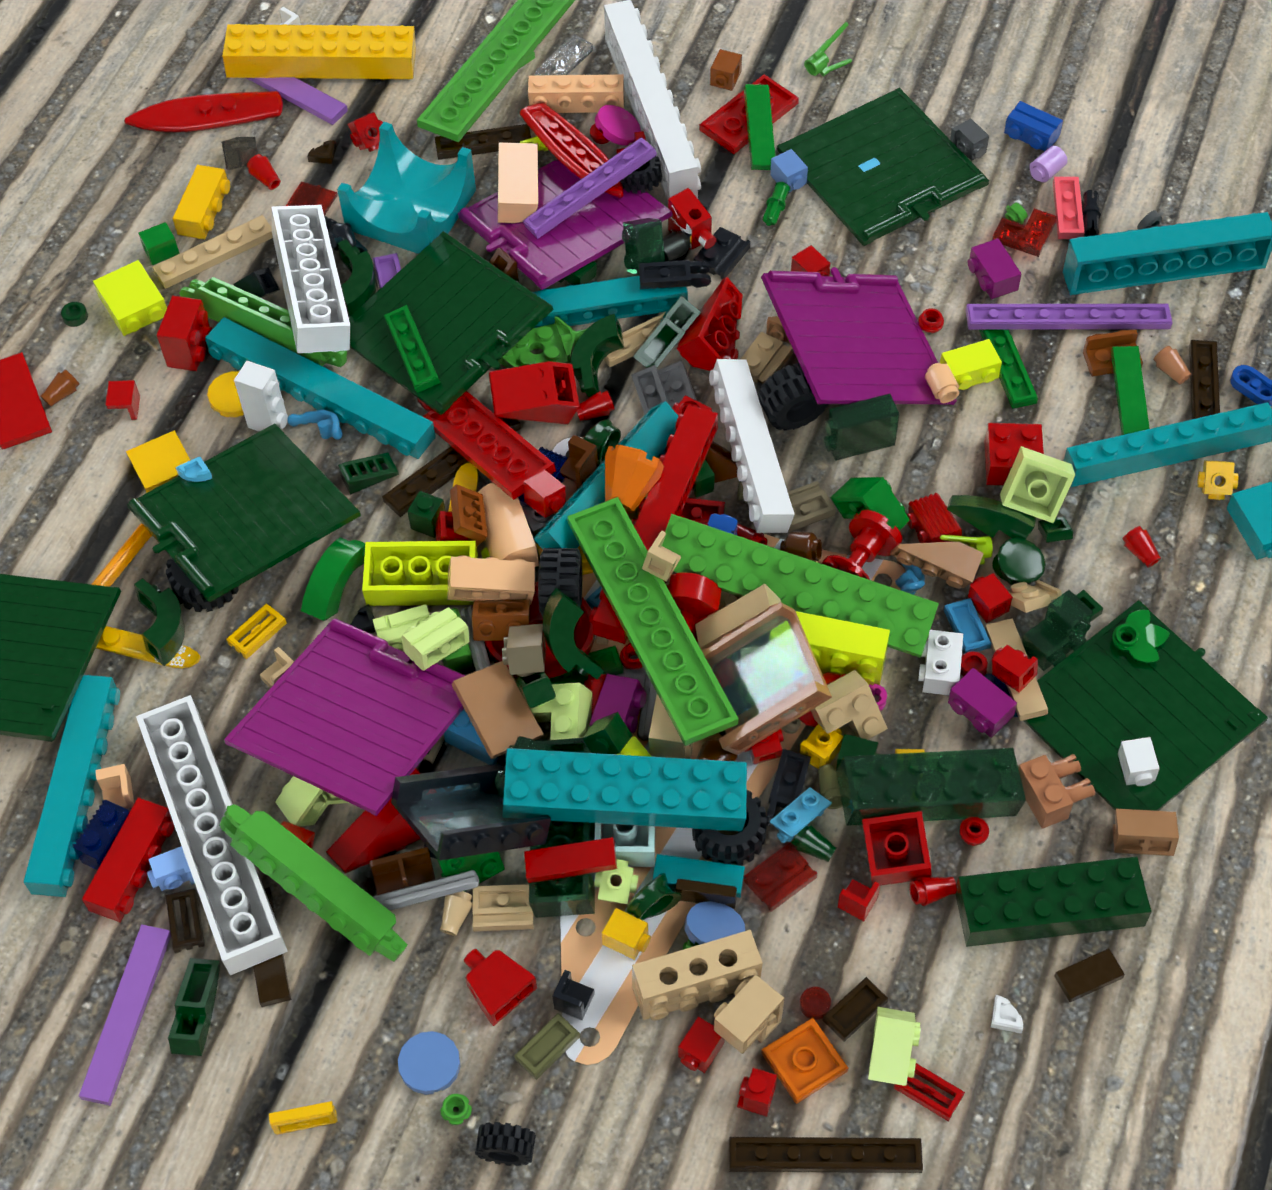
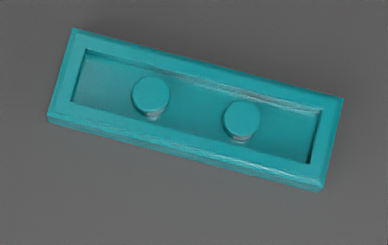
M657 854L652 880L659 874L665 873L669 888H676L677 879L735 886L737 888V897L741 898L745 866Z

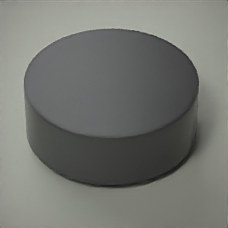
M1156 210L1151 211L1140 221L1137 229L1158 227L1162 221V216Z

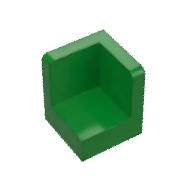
M166 222L138 232L143 249L152 265L180 254L175 237Z

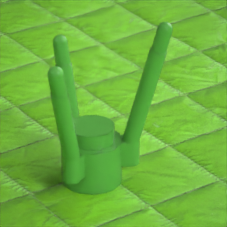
M845 22L812 56L805 60V68L811 75L817 76L820 73L822 76H825L829 72L852 62L851 59H847L827 67L829 59L824 53L846 29L848 22Z

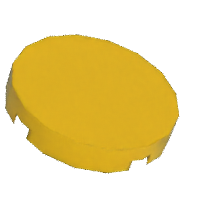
M239 371L221 374L212 381L208 388L207 396L210 406L214 411L219 412L221 416L239 417L244 415L234 383V379Z

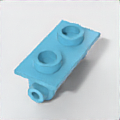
M809 787L771 819L770 824L779 830L777 838L782 843L786 841L791 842L798 832L817 816H821L832 802Z

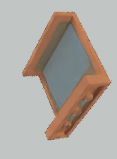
M782 602L769 606L763 614L747 620L741 628L733 633L722 636L720 641L711 647L702 649L706 660L739 719L738 725L726 729V735L719 738L722 749L733 754H740L832 698L796 611Z

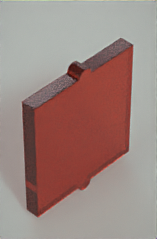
M300 182L286 206L321 205L325 216L336 199L337 192L322 188L321 185L315 186Z

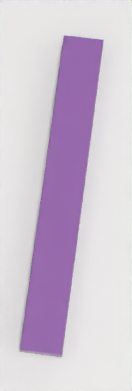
M967 304L965 309L968 330L1171 329L1173 324L1169 304Z

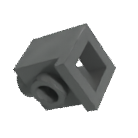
M970 118L952 128L950 140L972 161L982 157L987 152L989 135Z

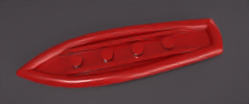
M277 91L189 96L151 105L126 117L124 122L133 127L158 132L200 131L279 117L283 109V100Z
M545 103L532 104L520 110V116L535 135L578 178L583 179L609 160L589 138ZM621 182L616 183L606 190L605 193L622 198L624 193Z

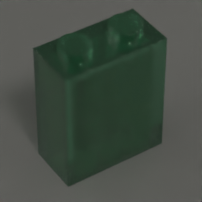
M891 394L829 409V420L825 422L827 436L824 437V443L827 451L832 452L835 461L895 446L899 412Z

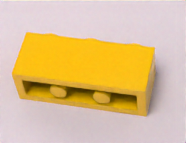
M197 164L172 218L177 235L205 240L209 230L213 229L214 218L217 212L221 211L223 198L230 190V181L227 179L225 169Z

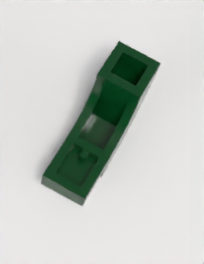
M347 239L337 244L340 258L351 272L349 279L341 285L348 317H350L375 294L376 277L373 262L368 251L360 254L356 246L352 247Z
M615 314L601 318L587 328L578 339L572 352L571 364L573 365L574 376L579 382L581 392L586 393L589 398L600 391L598 369L603 359L610 353L624 348L622 328Z
M142 578L134 584L138 601L156 616L154 624L142 633L145 648L159 663L165 666L177 654L184 640L185 625L180 604L176 595L169 587L161 592L156 585H150Z
M555 588L548 599L543 615V633L548 648L567 672H570L574 667L583 676L587 677L590 674L595 679H598L604 670L596 660L578 648L574 641V629L584 611L576 602Z

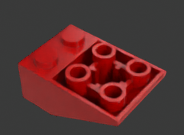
M547 361L489 372L495 417L568 425L579 408L572 364Z

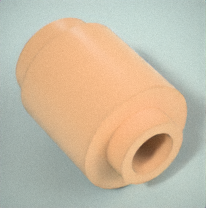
M941 363L931 365L925 374V379L935 398L939 399L941 403H948L959 396V385L950 367L947 364Z

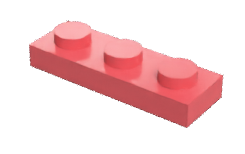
M1054 177L1053 192L1058 239L1084 237L1079 177Z

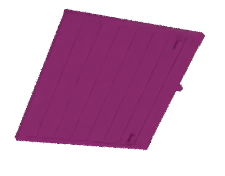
M558 159L538 169L537 210L581 180ZM625 188L623 189L624 195L622 198L605 192L538 239L525 227L523 222L498 223V192L468 208H462L458 213L460 220L489 243L486 246L488 252L502 248L517 262V268L541 290L673 215L670 209L649 193H641V190H638L637 194L633 193L632 190L626 192Z
M832 267L830 270L833 277L821 276L818 272L770 270L768 273H763L761 276L763 284L817 404L954 405L956 403V399L948 403H941L939 399L935 398L925 379L928 368L938 363L918 324L896 275L848 274L846 277H841L836 267Z
M335 618L313 640L224 741L228 746L238 749L377 816L392 798L395 777L410 775L464 709L451 684L454 680L465 675L438 663L422 671L405 652L388 645L386 640Z

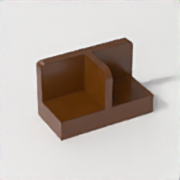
M573 435L568 441L569 458L560 468V474L576 482L578 490L598 467L596 445Z
M428 847L370 861L377 895L436 880Z

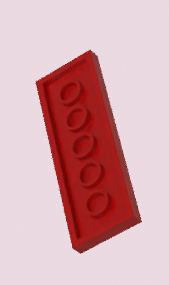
M467 391L442 415L431 410L422 416L433 422L437 435L513 500L524 493L523 481L543 470L550 474L556 472L555 464L499 417H495L492 411Z

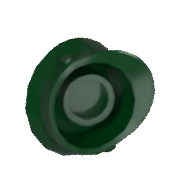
M603 420L593 426L582 438L597 446L598 466L605 460L608 446L615 448L619 444L621 431L610 420Z
M1023 538L1006 540L1000 546L999 552L992 562L994 572L1010 585L1020 582L1032 584L1044 574L1046 566L1041 550L1032 542Z
M661 873L633 897L627 905L626 911L638 919L645 920L673 908L681 900V894L673 892L669 888L666 874Z

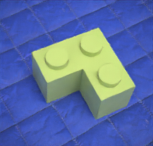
M581 683L552 684L556 697L534 708H530L537 722H551L550 740L563 749L587 747L582 738L590 728L592 691Z
M294 776L282 788L281 794L275 801L288 821L299 827L314 825L328 805L349 803Z
M877 1007L868 1072L869 1080L906 1086L907 1078H914L916 1059L911 1058L912 1046L919 1045L921 1032L920 1022L915 1020V1013Z

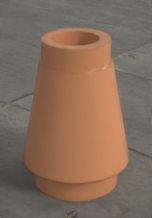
M1170 346L1163 348L1153 359L1156 362V367L1177 381L1179 385L1188 380L1192 375L1177 349H1172Z

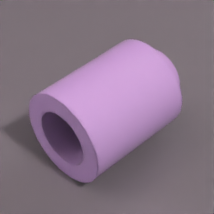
M1050 146L1030 164L1031 176L1037 181L1047 182L1067 164L1068 160L1065 152L1057 146Z

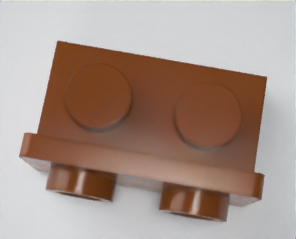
M1136 329L1095 334L1086 338L1083 355L1091 377L1114 373L1111 349L1115 346H1137L1138 333ZM1140 355L1141 367H1142L1143 361H1142V358H1141V355Z
M456 484L450 489L454 533L467 537L468 541H476L477 547L488 537L483 494Z
M530 599L474 601L472 611L473 640H504V637H508L509 626L529 625Z

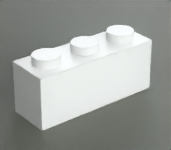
M246 361L234 379V383L248 428L260 432L275 423L280 429H283L287 424L288 415L275 370Z

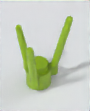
M940 536L941 540L961 542L983 552L980 565L985 564V558L992 557L993 545L990 536Z

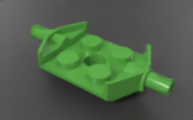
M555 316L554 324L533 328L498 362L507 369L547 361L571 363L573 349L586 329L572 331L570 326ZM534 349L543 350L541 354L531 353Z

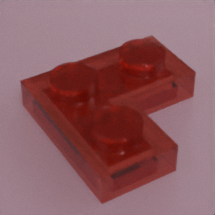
M1034 208L1026 225L1002 218L993 234L992 240L998 238L1004 246L1039 257L1057 222L1058 216Z

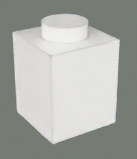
M1151 737L1122 741L1118 757L1126 785L1136 784L1137 786H1145L1155 781L1160 768Z

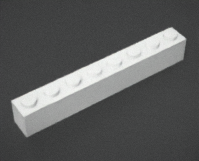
M717 359L714 369L710 371L709 382L715 390V402L719 404L720 419L726 428V440L730 442L732 460L736 462L738 468L737 477L743 485L744 501L748 502L750 521L754 523L756 533H788L795 514L747 360Z

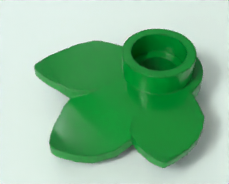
M1137 610L1128 615L1125 624H1121L1114 629L1112 641L1119 650L1128 651L1136 661L1155 663L1159 661L1156 648L1165 643L1170 633L1160 626L1150 624L1149 610ZM1123 635H1128L1131 638V641L1125 642L1121 639V637Z

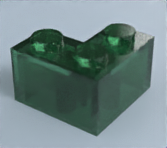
M1070 590L1066 591L1048 605L1045 619L1024 634L1022 644L1027 656L1030 659L1033 656L1038 659V666L1043 671L1051 665L1055 667L1065 659L1067 653L1071 650L1075 651L1086 642L1085 637L1091 627L1090 621L1093 611Z

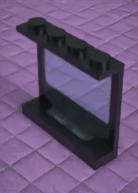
M500 763L395 777L391 800L392 805L439 861L546 844L551 818L548 815L527 819L503 818L504 791L502 786L506 769Z

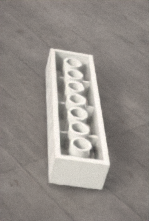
M322 206L272 207V236L297 353L350 350V322Z

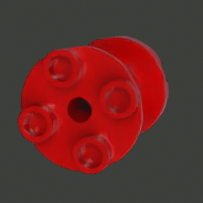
M862 510L858 515L856 513L849 523V530L854 538L850 545L852 553L849 558L830 555L822 561V564L870 580L869 576L862 569L865 562H872L877 555L890 556L891 550L897 545L902 544V535L896 526L892 529L886 524L889 519L882 514L871 510Z

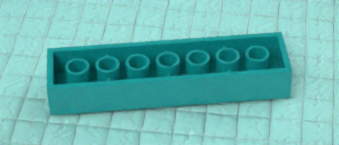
M1268 212L1251 213L1249 215L1229 216L1212 220L1073 238L1069 241L1062 273L1070 295L1263 269L1266 268L1272 251V221Z
M507 748L503 818L527 819L548 815L552 821L742 831L746 821L747 762Z

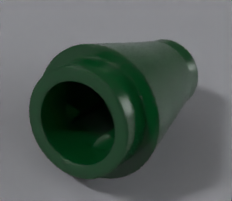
M812 825L805 826L795 835L791 844L797 847L796 850L829 862L837 848Z

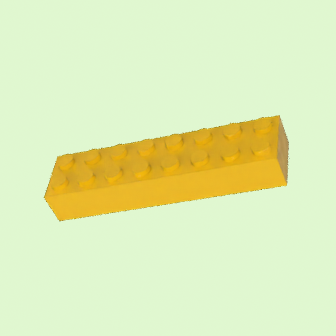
M227 24L222 55L226 78L413 79L416 53L414 26Z

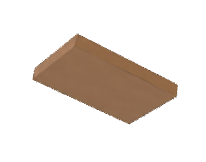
M503 661L456 679L451 684L491 759L507 753V748L516 749L543 736L542 730Z

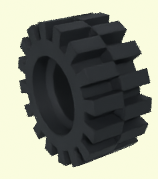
M653 157L622 179L620 182L623 189L625 188L626 192L632 190L633 193L637 194L638 190H641V193H646L645 189L651 191L653 186L658 187L659 182L662 181L659 157Z
M500 1122L482 1124L478 1130L475 1155H478L480 1159H485L487 1162L494 1161L495 1164L499 1165L501 1163H505L507 1166H511V1164L521 1166V1164L528 1165L532 1162L536 1135L528 1128H521L522 1126L520 1125L511 1126V1123H505V1125Z

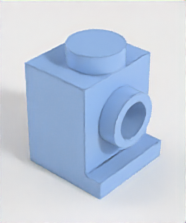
M182 846L149 859L152 870L147 871L153 888L159 886L161 891L178 888L186 881H190L191 885L195 884Z

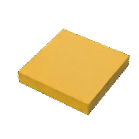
M175 430L126 451L146 493L179 476L176 467L190 461Z

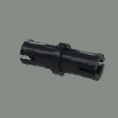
M1087 190L1083 194L1084 208L1082 209L1085 237H1088L1089 229L1090 236L1099 234V219L1101 216L1099 193L1094 190V198H1092V190Z

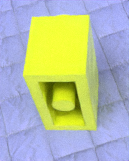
M990 339L943 352L940 359L941 364H947L950 367L959 385L958 390H965L977 384L994 381L999 378L1002 361Z

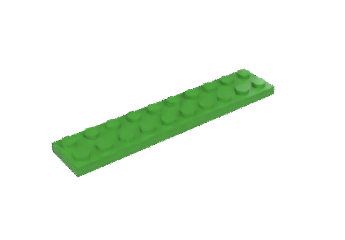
M517 0L417 119L418 127L459 142L575 0Z
M616 497L567 516V521L684 746L738 725L739 719L665 582L642 569L648 551L619 498Z
M671 514L665 531L667 534L662 546L681 556L672 574L687 572L705 576L717 583L722 591L739 597H743L766 584L781 599L783 604L793 608L795 611L890 630L888 647L921 658L939 603Z

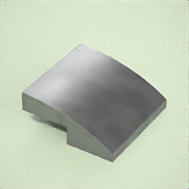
M682 360L659 370L653 365L631 374L644 414L650 408L664 401L672 408L675 403H680L685 395L697 401Z

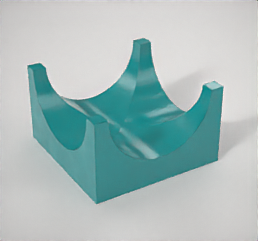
M383 122L379 127L380 141L377 158L366 183L357 192L352 190L351 185L343 182L337 189L344 224H350L351 230L355 233L419 254L440 233L444 231L449 234L459 218L458 213L467 206L476 192L472 152L470 149L462 147L458 153L457 162L450 165L430 163L408 150L397 137L393 125Z

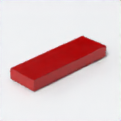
M613 837L524 851L528 883L618 869Z

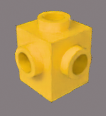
M1204 460L1203 472H1198L1197 486L1202 488V493L1208 494V499L1225 500V495H1232L1233 489H1237L1238 473H1234V462ZM1220 476L1221 482L1215 485V478Z

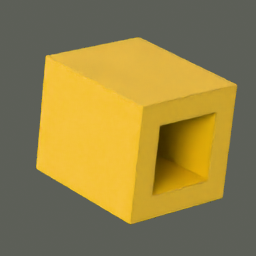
M615 908L602 931V943L604 946L633 960L636 959L640 951L645 952L651 940L647 922Z

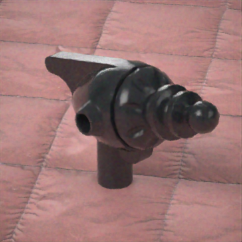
M324 216L331 247L334 250L339 251L337 243L347 239L352 247L356 246L360 253L368 251L355 238L350 224L337 223L336 220Z

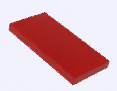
M765 74L752 83L756 85H769L772 124L799 104V97ZM744 90L699 124V130L732 154L737 153L749 143Z
M23 352L0 360V446L4 450L52 433Z

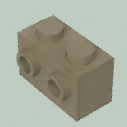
M543 624L509 626L508 637H504L502 658L503 664L509 665L510 675L517 674L518 676L526 677L545 671L546 642Z

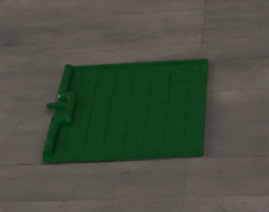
M900 87L777 145V151L780 154L792 149L808 167L807 184L863 246L916 219L922 218V220L928 221L929 213L989 185V179ZM873 158L880 162V165L865 172L859 167V165Z
M443 231L349 317L350 348L438 414L442 415L491 367L495 370L499 369L500 363L498 361L554 309L545 300ZM405 305L409 308L441 382L419 393L416 392L384 317L385 314Z
M275 423L205 461L204 463L209 469L212 479L192 482L177 476L141 497L130 500L127 504L131 512L159 543L152 548L153 552L160 553L165 550L208 602L215 600L361 516L360 511Z
M0 574V735L48 742L55 740L120 596L121 590L119 587Z
M1140 600L1037 680L1048 707V714L1023 720L1062 759L1074 754L1077 757L1074 762L1078 760L1081 766V771L1077 774L1083 780L1088 778L1091 781L1089 785H1093L1095 791L1115 811L1116 809L1159 811L1268 719L1260 709L1256 708L1202 659L1206 652L1205 649L1198 648L1196 651L1191 649L1150 610V624L1160 626L1170 633L1165 643L1156 648L1159 661L1155 663H1142L1136 661L1128 651L1119 650L1112 641L1113 631L1117 626L1125 624L1128 615L1132 612L1149 610ZM1123 635L1121 637V639L1125 642L1131 641V638L1128 635ZM1151 737L1160 768L1156 780L1145 786H1137L1136 784L1126 785L1118 757L1121 742Z

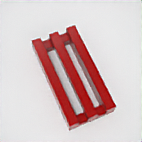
M916 1063L915 1074L952 1095L954 1099L952 1101L916 1078L908 1077L907 1083L947 1106L948 1109L908 1085L894 1084V1089L949 1122L965 1092Z

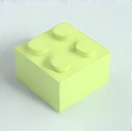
M1021 446L1000 493L1002 505L1054 523L1075 477L1072 464Z

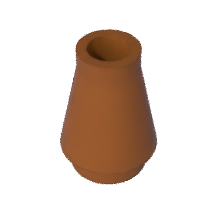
M64 370L62 373L58 372L40 397L52 407L57 402L76 392V388L80 384L67 370Z

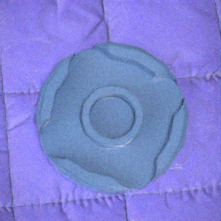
M712 901L701 902L691 907L685 919V932L693 944L696 941L700 945L745 931V924L741 916L733 908Z
M434 1031L422 1032L410 1038L401 1048L398 1057V1070L405 1085L414 1092L425 1095L434 1094V1092L449 1088L456 1080L461 1067L459 1051L454 1042L446 1035Z

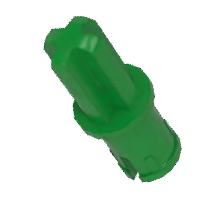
M784 182L776 183L772 196L767 199V208L763 216V221L767 226L776 225L781 211L786 207L785 200L790 187Z

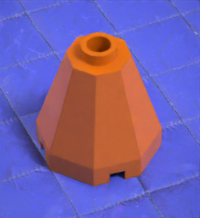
M616 445L615 449L613 446H608L605 455V502L618 497L627 513L634 512L661 477L664 466L660 459L653 456L651 461L646 458L647 452L624 445Z

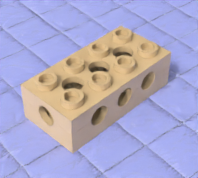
M747 930L633 964L632 988L643 1020L651 1018V1020L655 1021L665 1018L669 1012L679 1009L682 1012L690 1011L702 1002L710 1001L715 1003L724 1000L727 995L734 993L744 980L749 982L755 974L761 978L763 963L752 932Z

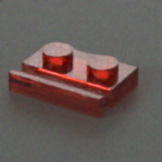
M789 842L744 875V882L772 912L817 878V872L811 869L809 863Z

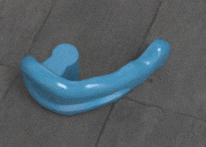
M321 409L305 412L301 415L291 414L288 416L287 422L293 427L299 424L317 423L323 439L333 437L339 440L343 436L339 419L333 412Z
M902 564L906 572L895 581L896 585L901 591L914 595L917 590L925 585V575L921 572L920 568L914 565Z

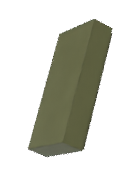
M557 1013L514 1055V1058L537 1080L581 1037L580 1033Z

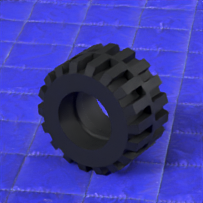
M799 363L786 366L775 372V374L766 379V382L760 387L761 390L758 391L759 402L771 425L778 430L788 431L805 426L817 419L829 405L817 404Z
M578 548L543 549L540 555L538 575L539 610L542 617L548 599L555 588L567 595L581 608L582 557Z
M167 560L166 565L168 569H166V575L171 589L179 603L184 604V607L189 610L194 607L195 612H201L202 609L210 612L216 606L220 609L224 606L223 603L225 601L230 602L233 599L232 594H237L239 590L237 586L215 600L208 602L174 560Z
M747 790L746 821L744 824L746 828L738 834L725 835L717 830L692 828L695 847L698 852L702 851V857L705 860L712 858V862L736 863V865L743 866V860L751 862L754 860V853L759 855L762 851V845L765 844L767 826L766 811L764 806L761 807L760 799L758 797L752 798V792Z

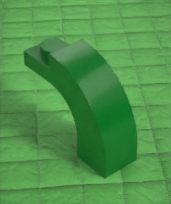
M340 537L327 548L309 579L302 601L301 612L323 621L338 613L341 596L348 579L358 567L364 564L365 543L358 540L348 541Z

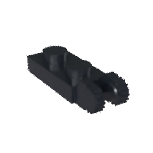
M689 260L640 263V290L689 287L691 285L696 288L707 287L711 284V277L709 274H706L710 272V265L705 261L689 262Z
M783 749L768 804H770L766 816L768 826H771L770 820L775 817L776 806L786 808L801 795L811 756Z

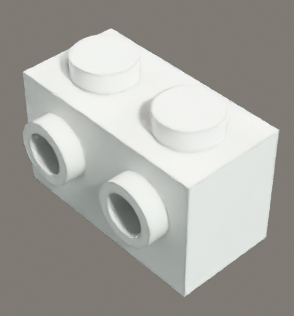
M930 630L921 656L926 657L925 665L920 664L918 681H923L922 692L949 695L951 688L960 681L963 633Z

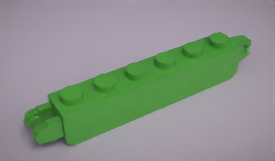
M215 277L210 278L206 282L193 279L189 287L180 289L179 294L181 297L202 300L204 309L208 312V318L220 322L225 317L297 353L287 309ZM347 350L297 353L321 366L327 363L341 368L347 362Z
M238 805L227 806L224 814L225 817H222L219 826H221L220 829L222 831H225L232 838L230 845L240 855L250 860L262 873L270 876L286 892L295 896L310 911L319 915L334 930L339 931L355 947L364 951L367 955L371 956L377 951L393 962L402 955L408 944L393 930L396 924L395 914L265 811H255L251 815Z

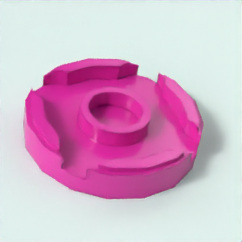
M604 105L595 116L597 129L601 128L603 131L602 135L607 140L618 145L627 146L629 143H634V132L641 131L640 124L636 118L619 106Z

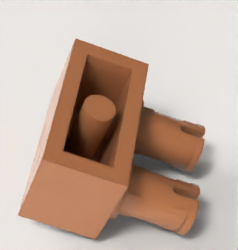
M1074 754L1053 763L1048 760L1046 755H1042L1019 764L1015 782L1042 829L1068 819L1073 803L1095 795L1093 785L1088 786L1091 783L1088 778L1067 787L1063 786L1060 781L1063 777L1081 771L1079 761L1074 762L1077 759Z

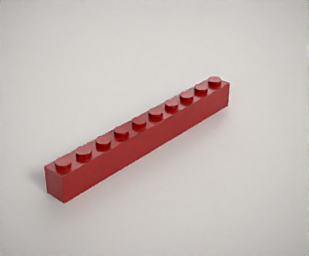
M687 405L684 414H679L676 421L677 430L674 435L671 434L668 438L666 455L660 456V461L664 466L661 477L651 488L647 497H644L641 501L638 518H633L632 524L647 551H649L661 530L666 531L671 514L681 516L718 430V413ZM601 589L600 604L592 609L589 620L593 624V635L625 644L628 637L603 589Z

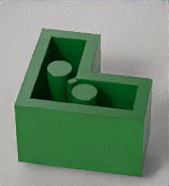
M884 477L850 478L830 497L844 519H852L856 513L858 515L862 510H871L888 518L889 520L886 524L892 529L896 526L899 531L910 521L905 513L904 506L897 500L892 492L890 483Z

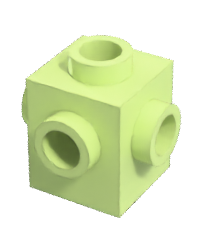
M617 859L618 869L596 872L594 887H600L598 900L628 905L630 893H636L639 875H633L634 868L628 867L629 861ZM614 876L622 878V883L619 886L611 884V879Z

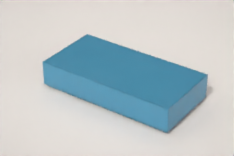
M971 598L944 606V612L953 632L963 633V654L991 648L992 643Z

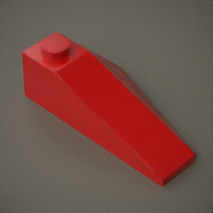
M725 277L700 310L701 313L685 331L676 348L692 367L711 371L714 369L717 359H738V350L735 349V343L740 338V332L737 330V320L741 318L743 295L728 277Z
M415 768L410 775L421 773ZM429 789L426 793L436 792V790ZM392 798L377 816L365 810L326 851V854L344 873L367 865L370 861L379 859V856L396 850L398 852L406 848V845L421 839L392 805ZM449 815L421 819L419 821L427 830L429 825L442 826L444 828L454 817Z

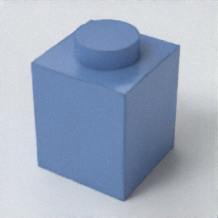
M792 149L771 158V177L777 183L784 182L790 187L789 192L800 189L807 184L808 167Z

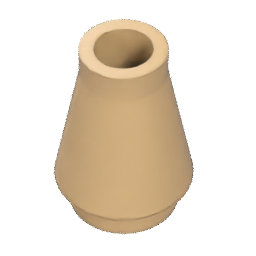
M462 891L445 896L440 927L441 932L457 936L458 930L473 906V903H471L473 896Z

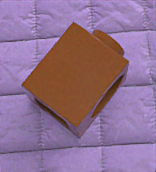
M720 49L710 68V85L733 91L742 72V54Z

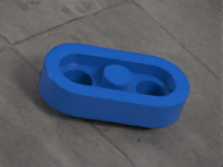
M1237 366L1230 378L1233 388L1256 404L1268 402L1272 406V380L1251 366Z

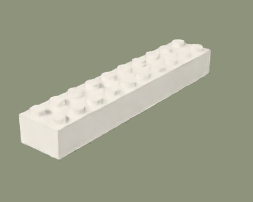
M631 0L604 5L605 40L618 74H624V90L634 116L640 124L641 131H644L647 142L655 148L656 157L658 156L660 159L662 181L660 183L668 201L670 197L687 188L698 199V190L701 189L698 173H701V165L699 159L693 156V144L691 141H687L685 124L680 123L679 109L677 106H673L672 92L666 88V77L664 73H660L658 57L653 56V45L651 40L647 41L646 27L640 23L639 10L634 8Z
M191 695L136 716L221 959L229 974L233 975L288 952L256 865L240 855L230 845L232 838L220 829L221 826L219 825L222 817H225L224 814L227 806L233 805Z

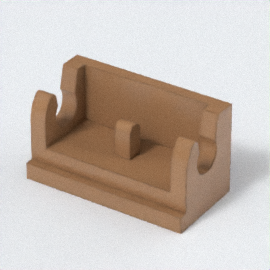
M1116 809V824H1113L1114 853L1174 856L1179 840L1176 812Z

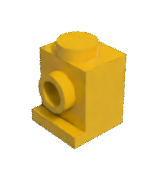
M818 724L808 738L801 743L800 754L811 756L809 764L817 769L824 765H829L839 753L844 736L841 735L842 732L839 728L827 734Z

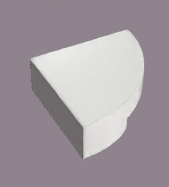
M996 995L991 1028L1022 1033L1023 1021L1021 1015L1010 1004L1008 999Z

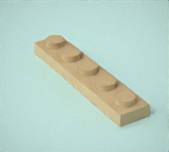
M261 215L153 266V271L165 289L272 239V227L265 217Z

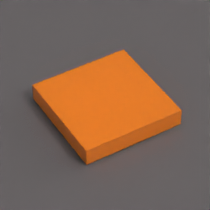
M811 1018L761 1049L762 1055L796 1104L847 1073L849 1069L814 1018Z

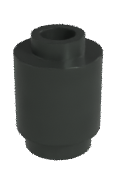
M682 231L673 232L654 244L653 256L657 262L675 261L685 255L687 250L691 248L690 240Z

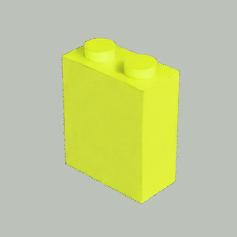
M139 260L93 280L98 297L123 336L136 332L164 317L167 310L165 300Z

